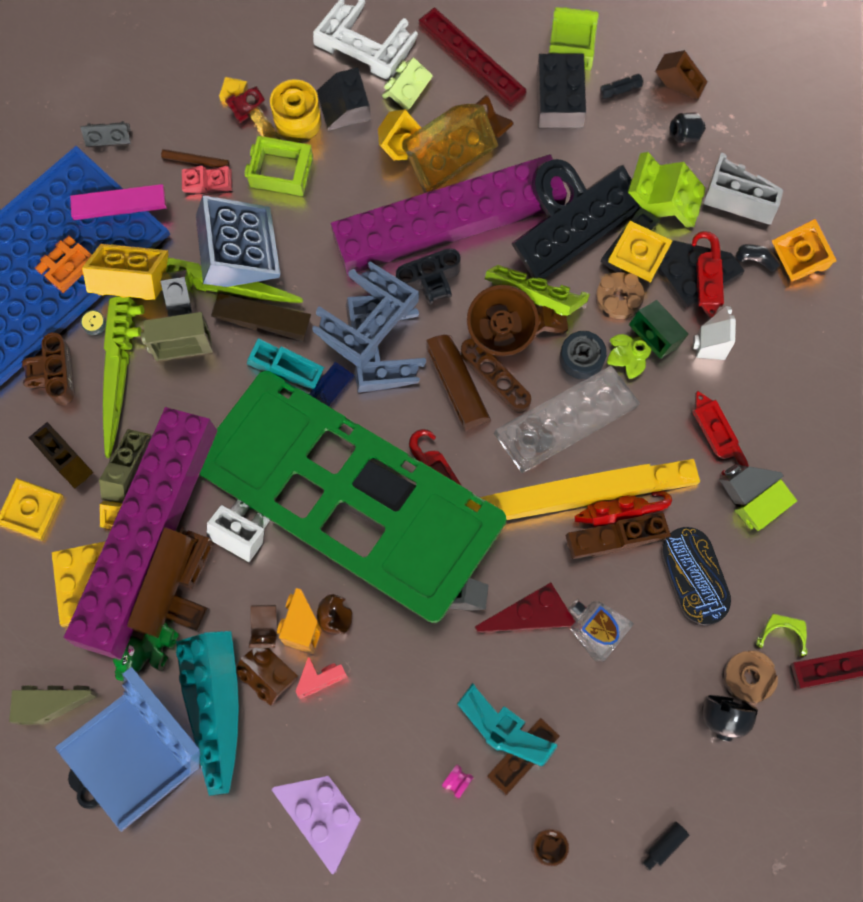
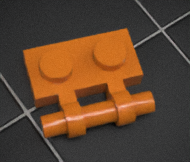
M70 236L55 244L56 248L47 256L44 255L40 259L41 262L35 267L36 271L40 274L49 269L44 275L45 278L62 293L83 275L82 267L92 255L79 243L71 249L70 247L75 241ZM63 254L65 255V256H64L61 260H59L57 263H54V262H55L59 257H61Z

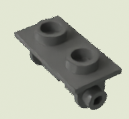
M125 121L106 125L88 123L87 126L80 127L86 146L131 144L129 136L131 131L130 124L125 123Z

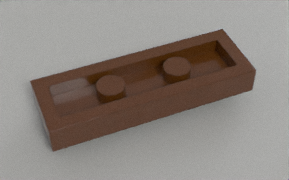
M542 718L527 732L552 743L560 737ZM508 753L487 775V778L507 795L532 768L534 763Z

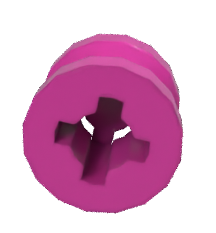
M456 765L442 784V787L452 790L454 796L459 799L474 777L471 774H465L462 772L461 767Z

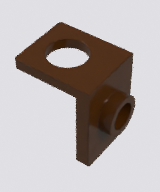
M487 95L470 108L479 130L497 138L514 125L511 119L495 113ZM482 105H486L487 112L483 117H480L479 109Z
M251 605V638L249 648H275L277 641V606Z

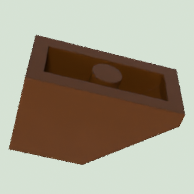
M685 50L664 54L655 70L666 87L694 99H699L708 82Z

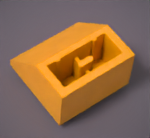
M296 588L294 594H290L287 599L286 609L289 610L286 618L280 620L277 633L280 634L279 639L285 646L314 655L322 629L302 590Z

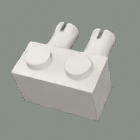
M237 499L231 509L223 505L218 508L207 523V537L214 543L250 562L263 544L264 528L270 520L260 513H257L252 521L247 520L243 516L250 507Z

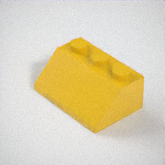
M100 244L82 267L87 292L97 293L98 295H116L123 298L135 297L144 300H155L162 290L160 280L163 273H166L168 250Z

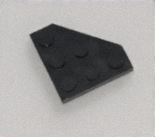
M672 240L671 246L657 271L683 307L686 308L698 301L696 267L698 257L703 253L711 252V248L698 245L692 246L689 243ZM720 250L724 286L743 275L744 269L731 252Z

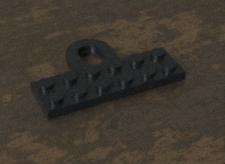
M553 159L538 166L532 177V190L547 218L511 243L532 278L545 279L640 209L641 206L628 193L632 179L624 165L618 166L587 189L574 167L564 160ZM555 176L559 177L569 187L570 199L565 205L558 204L553 198L551 179Z

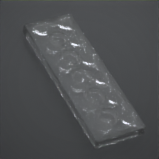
M611 365L497 428L494 434L521 473L637 408L640 403Z

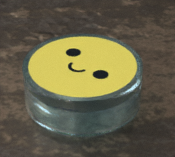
M90 310L83 314L81 326L86 333L97 335L104 331L106 319L101 312Z

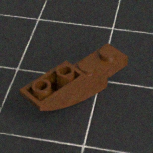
M664 512L619 520L615 524L568 532L565 536L571 557L576 559L587 556L597 557L631 549L670 537L671 534Z

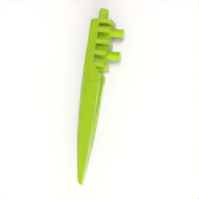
M168 257L166 273L187 270L190 287L194 284L197 290H209L269 301L303 302V299L299 296L261 282L230 287L203 284L202 270L199 263Z
M116 296L110 298L108 305L103 375V438L106 458H110L121 414L127 365H129L130 358L125 350L132 349L133 345L129 340L133 337H140L142 330L141 327H135L132 317L144 314V306L136 305V302L130 297Z

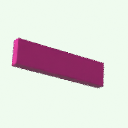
M163 184L70 196L73 220L166 209L165 188Z

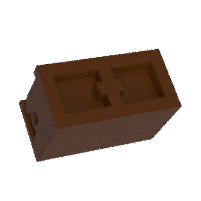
M182 527L180 533L190 537L195 542L179 584L193 589L214 543L210 538L189 530L187 531Z

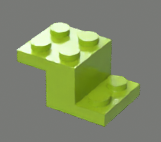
M649 152L640 153L628 193L643 209L654 216L665 217L675 215L686 228L695 226L706 187L684 162L659 165Z

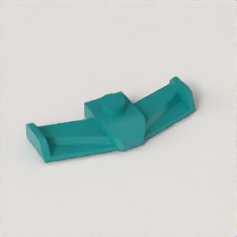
M473 683L457 703L484 736L486 743L497 751L503 750L539 766H544L558 747L555 743L522 731L521 729L526 724L525 721L505 706L497 713Z

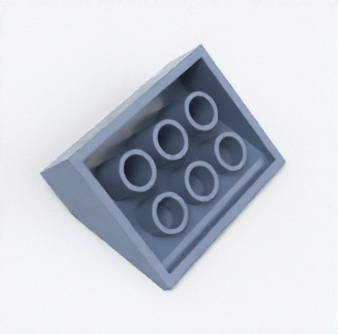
M202 196L196 213V224L203 284L230 287L279 278L281 274L270 207Z

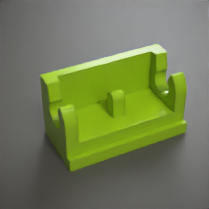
M780 479L747 505H740L734 511L751 530L755 528L757 531H760L795 504L797 500L782 479Z

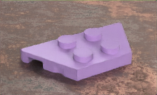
M329 776L272 788L273 793L331 874H334L361 819Z

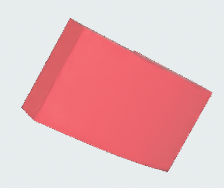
M198 166L182 170L183 192L216 193L232 190V170L228 166L206 170L204 166Z

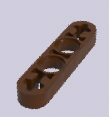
M472 338L465 340L461 345L463 360L513 411L518 413L527 411L532 400L530 393L492 354L480 349ZM467 347L470 349L476 348L475 353L480 358L477 363H475L477 357L472 352L467 354ZM484 362H491L494 365V370L488 373L484 372L481 369V365ZM505 378L510 381L511 386L507 389H501L497 385L498 380ZM514 388H516L515 395L518 398H525L524 405L522 403L516 404V397L512 394Z

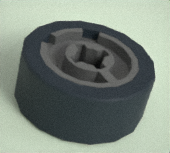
M577 331L570 334L564 340L560 351V363L563 370L577 379H588L596 376L602 370L607 357L606 346L603 340L597 334L589 331ZM585 352L587 354V358L583 355L579 356V353Z

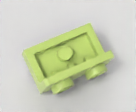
M414 57L407 62L403 60L395 70L397 72L394 78L391 77L383 87L386 90L381 95L384 99L390 96L406 111L411 108L433 77Z

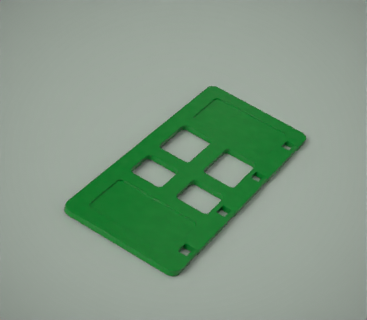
M263 371L257 375L219 425L199 474L431 623H437L442 620L507 521L503 510L473 494V492L421 461L419 462L406 452L361 425L354 423L346 418V416L299 388L292 386L270 371ZM283 387L292 392L289 399L280 394ZM343 424L354 429L350 435L339 430ZM326 431H331L355 446L351 456L336 474L329 472L307 458L312 448ZM371 459L379 460L417 484L399 511L395 512L353 486L354 480ZM405 461L416 466L413 473L402 468ZM294 474L301 475L324 490L322 496L305 518H300L275 502L279 493ZM470 499L481 505L478 512L466 506ZM341 502L347 503L385 528V532L366 557L360 556L321 531L322 526Z

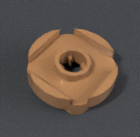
M623 272L604 276L596 292L598 307L602 312L604 310L614 319L632 317L639 310L644 300V289L638 281V277L634 274ZM621 291L626 296H624V300H619V297H614V293Z
M743 651L734 655L726 664L723 683L729 693L737 700L756 704L769 698L774 693L778 684V675L776 676L775 666L768 656L759 651ZM746 670L747 673L750 670L755 672L754 677L757 679L755 684L753 681L750 683L746 681L744 676Z

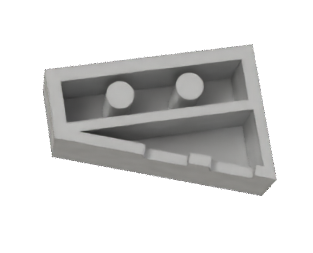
M721 152L704 204L771 225L779 208L784 190L760 175L757 177L745 171V166L742 164L735 165L726 159L727 155Z

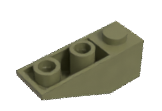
M127 429L99 479L102 500L123 503L148 447L151 434Z
M56 685L48 686L47 690H38V686H22L21 690H12L9 722L17 725H44L96 698L97 693L89 690L90 686L83 685L73 686V690H64V686Z

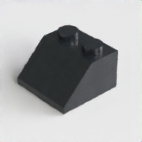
M358 67L336 72L317 90V96L328 131L371 120L370 105Z

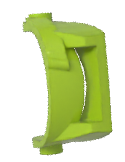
M772 613L762 629L760 637L756 639L757 647H763L764 640L770 631L778 627H788L797 633L800 640L799 657L804 658L808 651L806 648L807 630L805 621Z

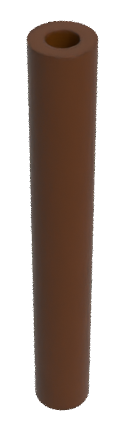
M162 149L161 158L217 168L230 166V161L165 149Z

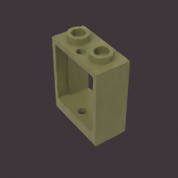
M202 312L143 321L144 330H141L143 345L146 344L148 353H152L156 361L213 352L210 329Z

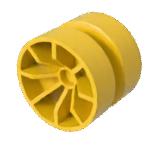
M294 79L280 83L270 96V107L278 134L291 142H304L313 138L320 130L322 122L317 92L309 83L302 80Z

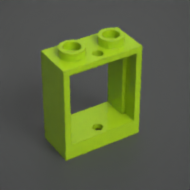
M257 136L256 143L252 144L250 150L251 162L245 168V177L248 178L250 187L304 196L313 160L311 145ZM270 154L298 159L293 180L259 175L264 155Z

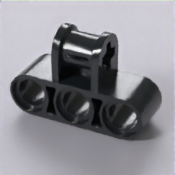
M453 248L444 249L399 266L395 275L399 280L403 277L412 278L409 281L403 282L415 290L422 289L428 304L431 305L433 301L440 298L452 297L447 279L455 277L460 272L461 256ZM453 261L455 264L447 265L445 262ZM432 269L433 272L425 273L423 270Z

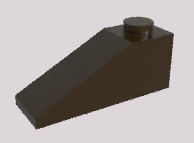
M48 422L28 437L74 489L94 473Z

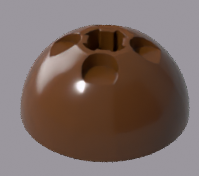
M496 285L481 291L473 299L467 313V327L472 340L480 349L496 356H510L524 350L533 341L539 326L538 311L532 299L522 290L509 285Z

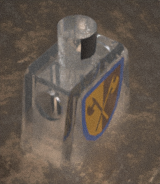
M577 599L568 608V611L577 618L570 628L572 633L595 661L604 662L634 625L633 622L599 601L591 602L587 607Z

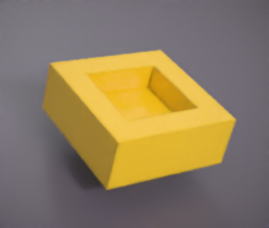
M225 77L219 95L220 100L226 102L225 99L231 95L237 96L247 91V81Z
M110 501L100 503V527L112 528L122 503Z

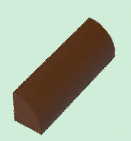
M445 334L427 339V351L464 431L491 421L453 337Z
M164 527L127 627L134 631L159 638L195 541Z

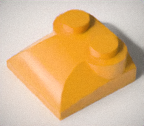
M816 218L772 240L791 282L815 271H824L837 261Z

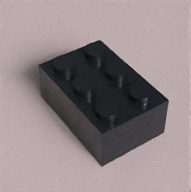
M539 54L537 65L538 127L583 128L586 117L584 54Z

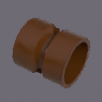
M547 829L534 836L531 843V852L538 863L545 866H556L567 858L569 844L561 832Z

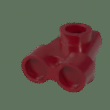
M255 86L237 96L233 94L225 99L238 122L241 123L249 118L248 114L263 103L265 98L258 87ZM248 96H253L255 98V102L253 104H249L247 102Z

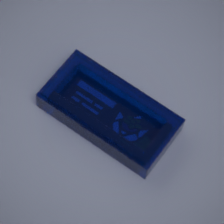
M334 362L309 395L331 408L355 378L354 374Z

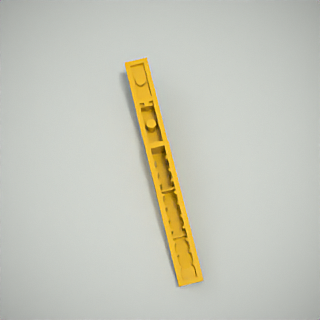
M689 459L654 466L644 464L505 491L480 498L503 510L506 514V519L510 520L585 507L599 501L618 499L623 496L641 495L698 485L700 478L695 460ZM471 499L466 504L467 507L475 512H478L481 508V505Z

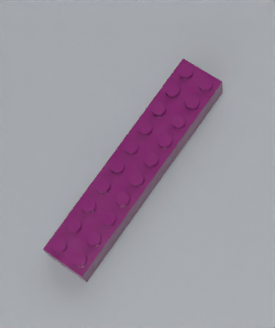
M552 155L539 157L331 222L333 238L346 274L348 275L352 269H355L356 272L369 269L368 262L378 266L545 213L533 193L532 177L538 166L546 161L553 160ZM555 176L551 179L553 198L558 204L565 205L567 191L562 180Z
M168 407L164 408L63 637L74 646L117 660L122 659L134 631L127 627L164 527L176 531L216 436L217 429L209 418Z

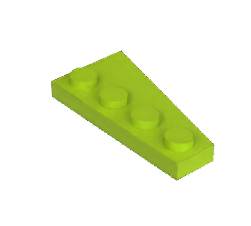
M496 265L486 271L485 280L492 282L494 286L509 285L525 292L536 305L547 306L559 315H570L587 303L590 295L583 291L580 295L569 292L570 287L564 285L560 287L549 286L547 284L548 280L542 278L527 279L526 273L501 265Z

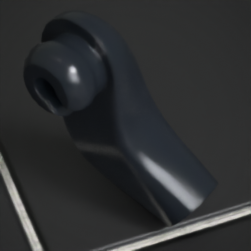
M743 244L736 252V258L740 262H745L746 260L757 261L771 272L782 265L771 250L764 246Z

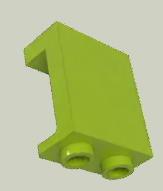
M555 7L549 54H584L585 70H591L599 12Z

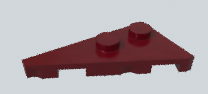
M550 582L475 626V630L477 632L494 633L496 631L510 630L526 631L559 627L573 628L577 623Z

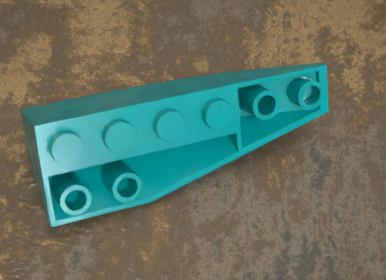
M205 632L176 641V656L179 664V682L181 684L183 700L195 744L200 749L199 760L208 795L212 796L229 793L238 738L239 703L232 632Z

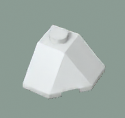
M725 306L701 326L697 335H694L692 346L693 349H696V358L726 359L735 343L736 319L734 315H729L732 313L730 306Z

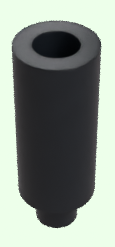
M675 821L646 851L648 857L642 864L649 871L655 865L660 867L690 836L689 833Z

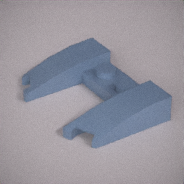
M368 262L370 270L359 275L355 269H352L348 273L352 280L380 301L359 328L355 330L320 306L316 310V315L321 317L319 327L313 326L312 328L313 332L330 347L360 369H363L376 353V347L400 318H405L419 302V292L372 262Z
M374 296L347 297L348 325L357 330L380 301ZM412 309L405 318L401 317L400 320L418 317V309ZM377 346L376 353L363 369L355 365L357 393L391 389L418 383L420 378L415 376L418 367L425 366L426 358L380 361Z

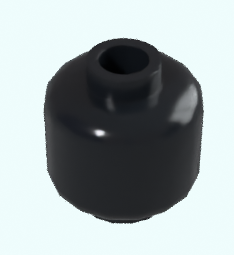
M696 112L679 113L671 121L669 131L678 143L697 142L705 132V122Z

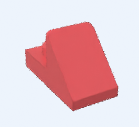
M308 657L296 689L297 696L302 699L346 678L347 675L342 664L338 666L335 663L321 669L322 673L318 675L312 660Z

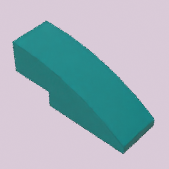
M259 338L246 363L260 371H270L285 381L311 389L315 388L325 368L282 346L279 349Z

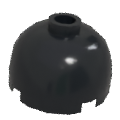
M708 695L705 698L703 707V718L708 728L717 733L716 738L730 742L732 738L743 737L753 729L758 712L755 706L745 702L739 704L733 701L734 698Z

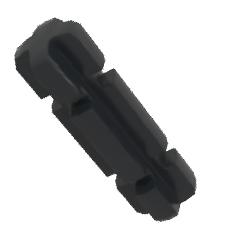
M638 73L632 75L631 78L626 77L614 81L612 85L610 83L602 85L600 93L603 98L612 97V94L618 95L630 91L632 87L634 89L642 87L644 82L642 75Z

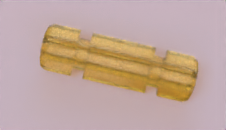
M255 108L250 112L254 123H257V127L264 137L281 140L280 135L275 131V128L268 118L264 116L260 108Z

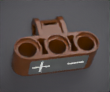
M51 332L42 339V356L31 357L22 361V367L25 368L23 384L28 388L45 387L46 393L56 404L66 405L74 397L70 348L60 334ZM60 344L57 349L52 350L53 346ZM62 366L59 371L54 372L56 367ZM64 388L62 393L55 395L58 389Z

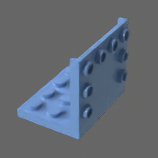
M132 667L123 673L124 684L122 686L125 690L123 692L124 695L55 747L56 751L121 832L199 769L200 749Z

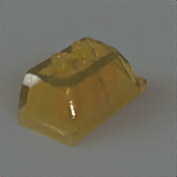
M479 104L456 105L402 141V149L413 167L424 193L434 191L498 147L485 108Z

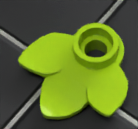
M618 334L612 337L610 343L614 349L608 356L607 364L625 366L629 379L639 376L646 367L645 359L651 353L650 347L640 337L633 339L626 334ZM636 346H642L644 350L638 351Z

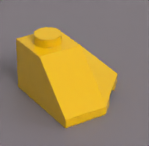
M405 109L388 112L378 127L379 145L393 160L423 158L433 142L430 136Z

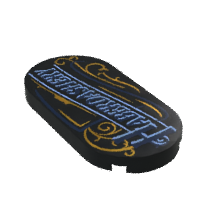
M681 527L675 529L670 533L671 536L665 539L661 553L679 607L684 616L690 621L692 620L702 626L714 625L721 621L729 612L731 595L712 543L702 531L696 528Z

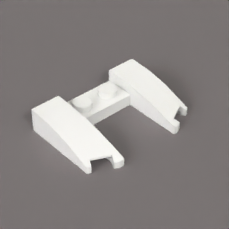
M339 0L313 32L314 45L332 54L337 49L370 65L371 73L389 80L395 75L397 66L408 55L418 37L417 31L410 35L405 29L408 26V21L403 18L383 45L350 30L365 6V0H358L356 6L344 5L345 0Z

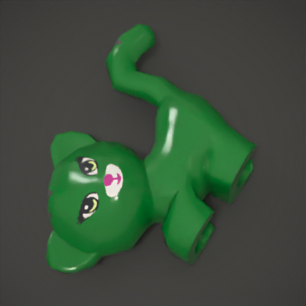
M165 621L159 638L144 634L143 639L140 640L137 637L131 636L122 659L117 660L113 658V663L116 667L115 678L119 681H124L123 673L132 667L135 672H138L143 668L147 660H149L153 668L163 671L169 657L163 653L162 649L164 646L172 649L179 638V633L170 628Z

